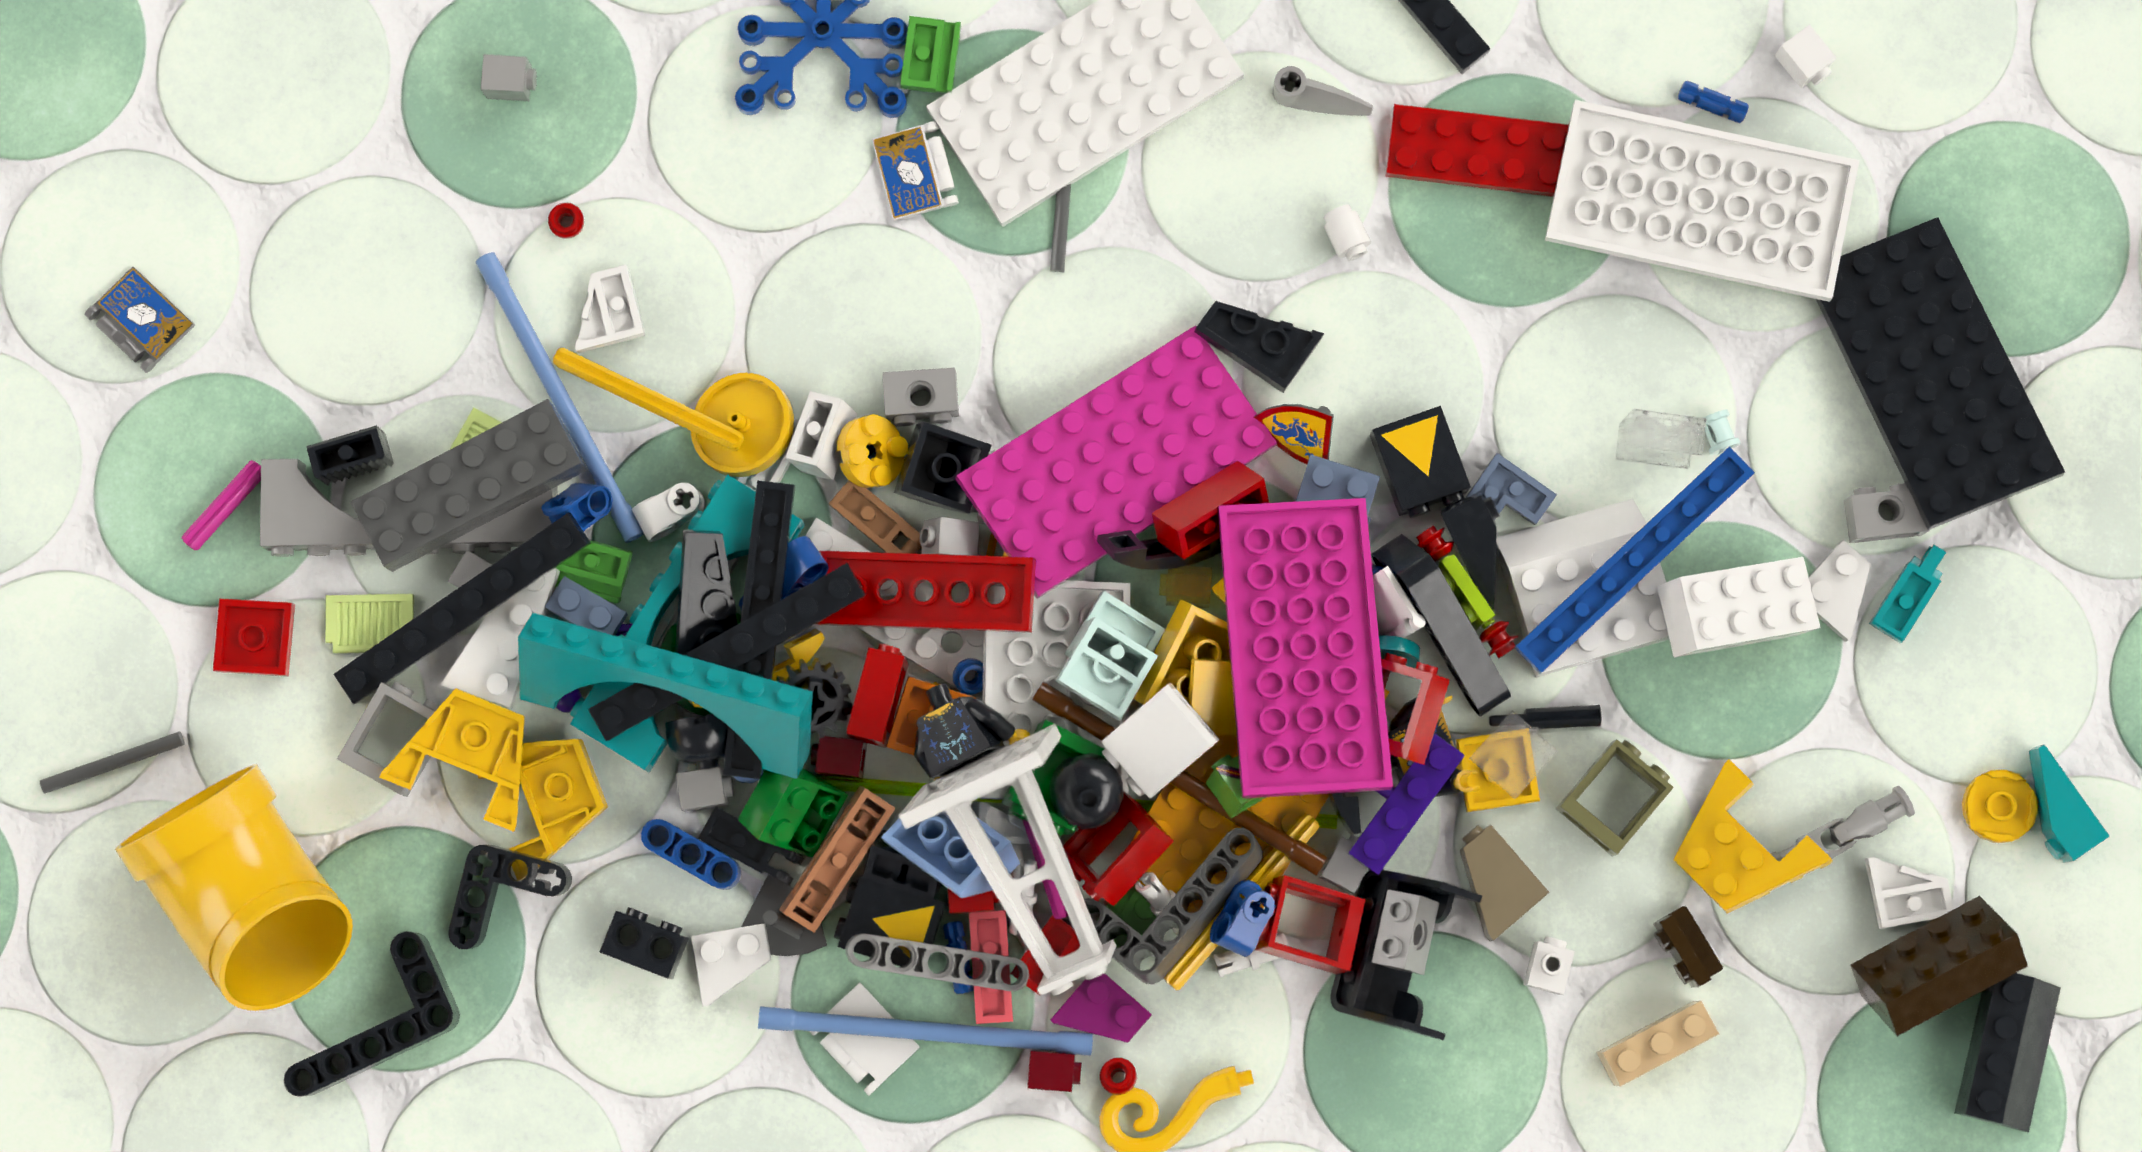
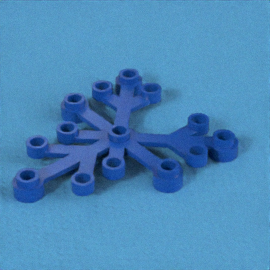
M779 0L784 6L790 7L804 22H764L757 15H747L739 21L737 28L739 37L748 46H758L765 41L766 37L803 38L784 57L759 56L754 51H745L741 54L739 64L744 73L753 75L758 72H766L754 84L742 85L737 90L735 102L743 114L755 115L759 113L765 104L764 95L777 83L778 88L773 96L776 106L781 110L791 109L796 103L793 91V69L816 47L822 49L830 48L850 68L849 90L845 94L846 105L850 110L858 112L866 107L865 84L878 97L879 110L884 116L897 118L905 112L907 101L904 92L897 87H888L876 75L886 74L892 78L900 76L903 68L902 58L894 53L886 55L883 59L860 58L842 40L881 39L883 44L891 49H898L906 44L908 27L900 18H888L882 24L843 23L858 8L868 5L870 0H844L832 12L831 0H817L816 12L804 0ZM750 23L758 25V29L754 33L746 32L745 28ZM822 24L829 27V31L823 35L816 32L817 27ZM891 26H897L901 29L900 33L896 36L889 35L887 31ZM747 58H755L757 60L756 65L752 68L745 67L744 62ZM889 61H897L899 63L898 69L894 71L888 70L886 65ZM748 92L756 95L754 101L750 103L743 101L744 94ZM782 93L791 95V100L788 103L778 101ZM859 94L863 97V100L860 104L854 105L849 101L851 96ZM889 95H895L898 97V102L895 105H888L885 103V99Z

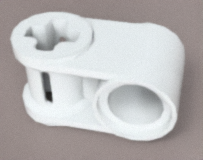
M679 483L658 495L638 503L632 508V512L648 542H654L666 537L678 527L691 521L699 510L703 512L705 509V498L693 485ZM684 494H688L691 497L689 500L691 506L687 509L681 505Z

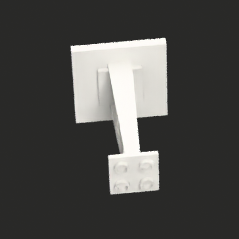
M1055 724L923 785L899 814L905 829L946 811L1044 973L1037 988L1040 996L1050 991L1052 995H1058L1073 986L1072 981L1085 976L1087 980L1103 974L1107 971L1106 966L1111 961L1116 948L1113 940L1101 944L1032 771L1044 764L1061 738ZM1006 785L1014 787L1045 859L1043 867L1020 878H1013L1008 873L971 808L972 801ZM1045 879L1054 881L1080 941V948L1062 957L1054 953L1022 897V890Z

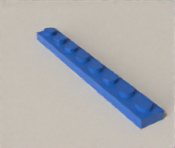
M1729 446L1514 648L1541 674L1753 476L1755 472Z

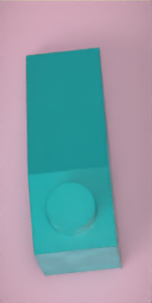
M2046 745L2036 746L2029 751L2038 801L2041 830L2047 839L2045 846L2055 859H2061L2063 863L2072 862L2110 836Z

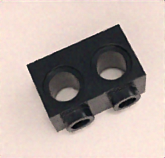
M882 829L871 845L863 878L933 901L943 884L884 842L881 837L887 830Z
M630 907L627 908L626 913L615 911L600 953L664 978L673 979L689 939L680 935L683 928L662 920L660 927L646 922L648 914ZM631 924L637 929L638 937L632 945L626 946L620 940V931L624 926ZM660 938H667L672 944L671 954L664 959L658 958L654 953V945Z

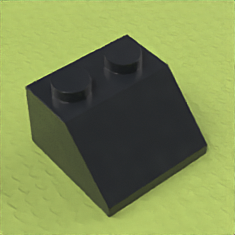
M925 421L916 424L894 493L928 505L970 514L973 504L957 482L956 476L987 457L991 444Z

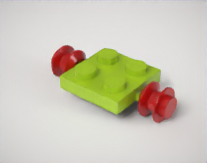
M1434 525L1416 537L1419 541L1417 545L1423 548L1435 562L1440 560L1438 567L1474 630L1487 628L1480 634L1479 638L1482 643L1487 642L1491 647L1488 653L1489 656L1495 653L1497 658L1500 659L1515 649L1516 645L1513 641L1519 636H1509L1506 632L1509 621H1498L1492 624L1495 622L1492 619L1495 613L1456 556L1454 554L1446 556L1452 551L1454 541L1445 542L1442 538L1445 527L1437 530Z

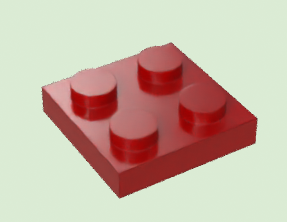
M219 598L213 671L289 677L295 604Z

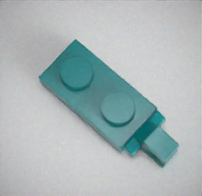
M1933 544L1932 547L1930 546L1921 559L1913 556L1911 561L1905 565L1869 624L1895 641L1902 643L1941 583L1940 578L1943 573L1936 568L1945 556L1946 551Z

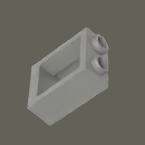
M396 681L392 687L381 682L337 759L394 792L408 797L411 790L379 778L385 767L358 753V750L389 697L428 719L438 709L439 705L428 699L425 700L424 704L417 702L411 698L414 691ZM425 756V759L414 782V785L417 782L419 776L421 775L423 769L425 768L431 756Z

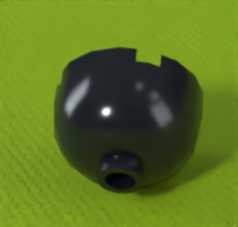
M708 714L704 717H688L665 723L667 743L675 758L683 763L696 764L697 770L719 767L718 760L725 758L728 725L714 714Z
M1083 753V755L1063 760L1054 770L1049 783L1050 801L1056 814L1069 825L1080 829H1094L1110 822L1118 813L1124 797L1123 782L1117 769L1106 758L1092 753Z

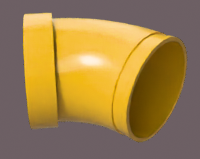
M257 764L243 768L190 797L142 827L115 848L135 881H145L181 938L214 984L219 988L225 999L235 1007L252 1011L268 1010L283 1006L302 997L318 986L329 976L343 958L349 946L353 930L352 917L348 908L320 874L272 803L277 795Z

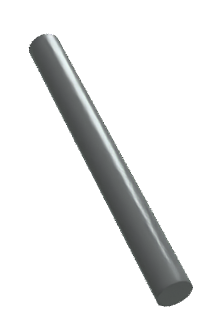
M1071 184L1063 187L1056 193L1050 272H1064Z
M179 731L40 780L41 789L46 794L185 745L184 738Z

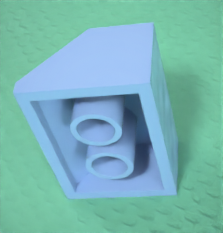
M946 811L905 829L899 818L881 837L884 842L961 898L993 890ZM977 818L1010 874L1020 864L1011 842Z

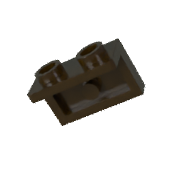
M1686 906L1676 909L1653 923L1657 930L1654 933L1656 940L1665 952L1670 951L1677 963L1674 965V969L1685 985L1689 983L1691 988L1700 987L1712 980L1710 977L1723 969L1722 964Z

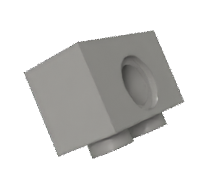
M955 367L883 372L885 416L889 421H894L895 426L915 425V420L930 419L932 424H944L952 422L951 417H959ZM925 390L931 394V400L924 406H917L911 402L915 392Z
M1905 483L1889 486L1890 491L1876 493L1875 487L1853 490L1854 495L1844 500L1849 543L1922 536L1930 531L1927 530ZM1880 504H1887L1892 508L1894 514L1892 521L1884 520L1879 515L1878 507Z
M1387 890L1372 963L1395 970L1424 975L1439 902L1419 895Z

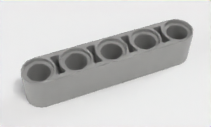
M865 933L852 936L845 947L848 960L853 965L866 969L1005 991L1022 989L1029 978V970L1026 964L1020 959L1009 956ZM861 940H868L873 946V954L866 961H858L853 954L855 944ZM897 946H905L910 953L909 962L902 967L894 966L890 960L891 952ZM934 952H942L946 957L947 964L939 973H933L927 965L929 956ZM976 957L981 960L983 971L979 977L970 979L964 972V966L969 959ZM1009 963L1015 964L1019 969V978L1013 984H1005L1001 978L1002 968Z

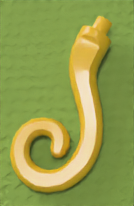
M1230 1066L1206 1076L1192 1089L1176 1115L1164 1129L1154 1135L1143 1138H1134L1126 1135L1119 1126L1118 1116L1125 1105L1130 1103L1138 1104L1142 1109V1115L1134 1121L1133 1128L1137 1132L1150 1130L1155 1126L1159 1114L1158 1105L1153 1096L1147 1091L1135 1087L1122 1095L1112 1094L1103 1104L1099 1116L1101 1135L1106 1143L1117 1152H1165L1178 1143L1192 1129L1211 1104L1241 1095L1240 1087L1253 1085L1252 1072L1247 1070L1236 1073L1235 1066Z

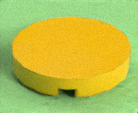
M1991 770L1975 777L1966 787L1962 799L1963 817L1969 829L1981 839L1993 843L2012 842L2022 837L2033 827L2038 814L2037 796L2020 774L2009 770Z

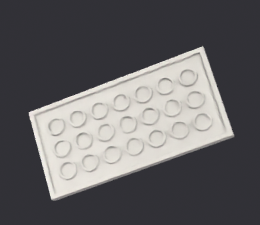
M1097 0L952 90V93L948 92L933 101L926 108L999 223L1004 227L1054 196L1063 187L1069 184L1072 185L1243 79L1244 74L1195 0Z
M1575 100L1545 241L1830 302L1833 298L1859 160Z

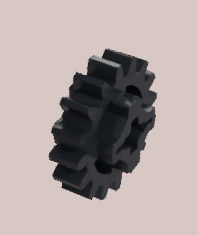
M814 658L812 666H807L804 659H799V669L794 670L790 665L786 666L789 676L787 678L777 676L776 681L793 686L796 682L806 677L803 682L794 687L812 691V693L815 687L818 698L812 701L811 732L817 731L819 737L824 738L825 728L829 727L832 731L836 732L838 729L835 721L837 719L847 720L848 717L842 709L852 707L851 699L844 696L852 691L849 684H841L846 678L842 671L833 675L835 669L833 663L829 662L822 668L819 658ZM823 678L833 685L836 693L824 689ZM826 711H830L826 716L818 719Z

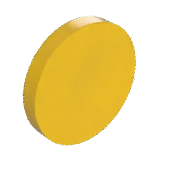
M737 373L720 379L704 392L694 409L740 431L744 435L740 448L737 451H732L691 431L692 443L697 454L706 464L724 475L747 477L766 470L782 456L792 437L794 414L788 397L775 383L759 374Z

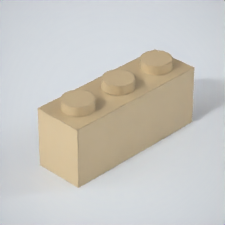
M1693 1001L1596 1053L1613 1085L1622 1086L1719 1035L1702 1001Z

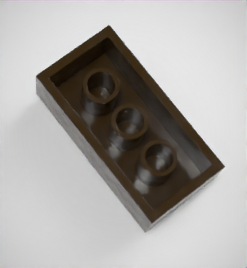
M1978 896L1875 952L1866 955L1850 964L1862 998L1893 1033L1899 1036L2028 967L2018 934L1981 896Z

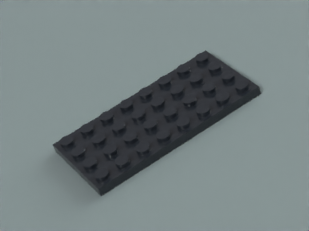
M1938 217L1840 257L1833 298L1830 302L1816 299L1893 460L1913 497L1927 530L2064 475L2065 470Z

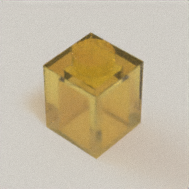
M1183 566L1168 569V574H1160L1159 596H1166L1165 606H1177L1180 599L1198 608H1209L1212 568Z

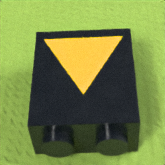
M1441 406L1372 429L1369 436L1399 516L1408 513L1410 518H1415L1430 512V505L1443 502L1444 506H1449L1464 499L1463 494L1467 493L1471 486Z
M860 876L858 883L851 882L845 903L851 905L847 918L840 917L834 938L839 939L837 947L846 949L847 942L852 936L863 933L934 944L946 903L936 899L930 901ZM861 940L855 944L853 952L871 957L873 946L868 940ZM905 946L895 947L890 955L892 964L900 967L905 966L910 959L909 950Z

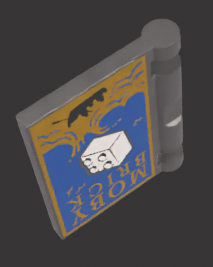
M134 267L85 312V316L89 320L95 319L101 310L106 314L97 321L96 326L134 362L139 361L145 352L150 355L140 366L145 373L150 372L195 326L190 319Z

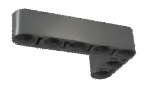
M1236 828L1228 832L1142 936L1101 902H1097L1093 898L1084 899L1089 914L1100 913V918L1094 926L1101 944L1111 940L1114 941L1119 935H1127L1126 943L1122 947L1115 948L1112 958L1145 984L1160 982L1223 908L1233 887L1237 883L1246 880L1260 863L1263 852L1254 835L1245 828ZM1240 844H1251L1246 854L1241 856L1235 855V850ZM1220 871L1227 872L1223 882L1219 884L1211 883L1214 874ZM1197 899L1203 900L1201 909L1194 913L1187 912L1188 906L1192 901ZM1169 929H1179V934L1174 940L1164 941V935ZM1150 956L1155 957V962L1150 969L1140 970L1142 960Z

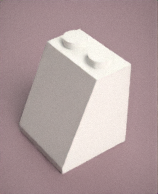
M1169 683L1101 741L1106 747L1102 754L1114 768H1118L1121 765L1130 775L1126 782L1139 797L1146 794L1151 799L1218 742L1219 738L1175 686Z

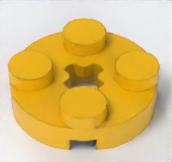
M870 414L853 419L842 428L837 440V451H841L843 461L839 465L846 478L859 487L870 488L889 485L901 472L904 456L908 452L907 440L900 436L897 428L888 419L882 416ZM867 445H873L876 449V456L874 458H868L869 450L866 448Z

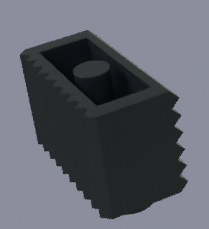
M377 425L306 446L314 477L328 486L330 482L336 484L337 480L342 482L344 478L350 480L351 476L357 477L359 473L364 475L366 471L371 473L373 469L378 471L379 467L385 469L386 465L392 467L394 463L386 434Z

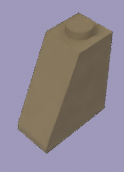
M1477 825L1462 838L1466 845L1459 851L1471 892L1482 895L1481 903L1475 902L1484 935L1489 941H1494L1550 892L1492 825L1487 826L1485 829Z

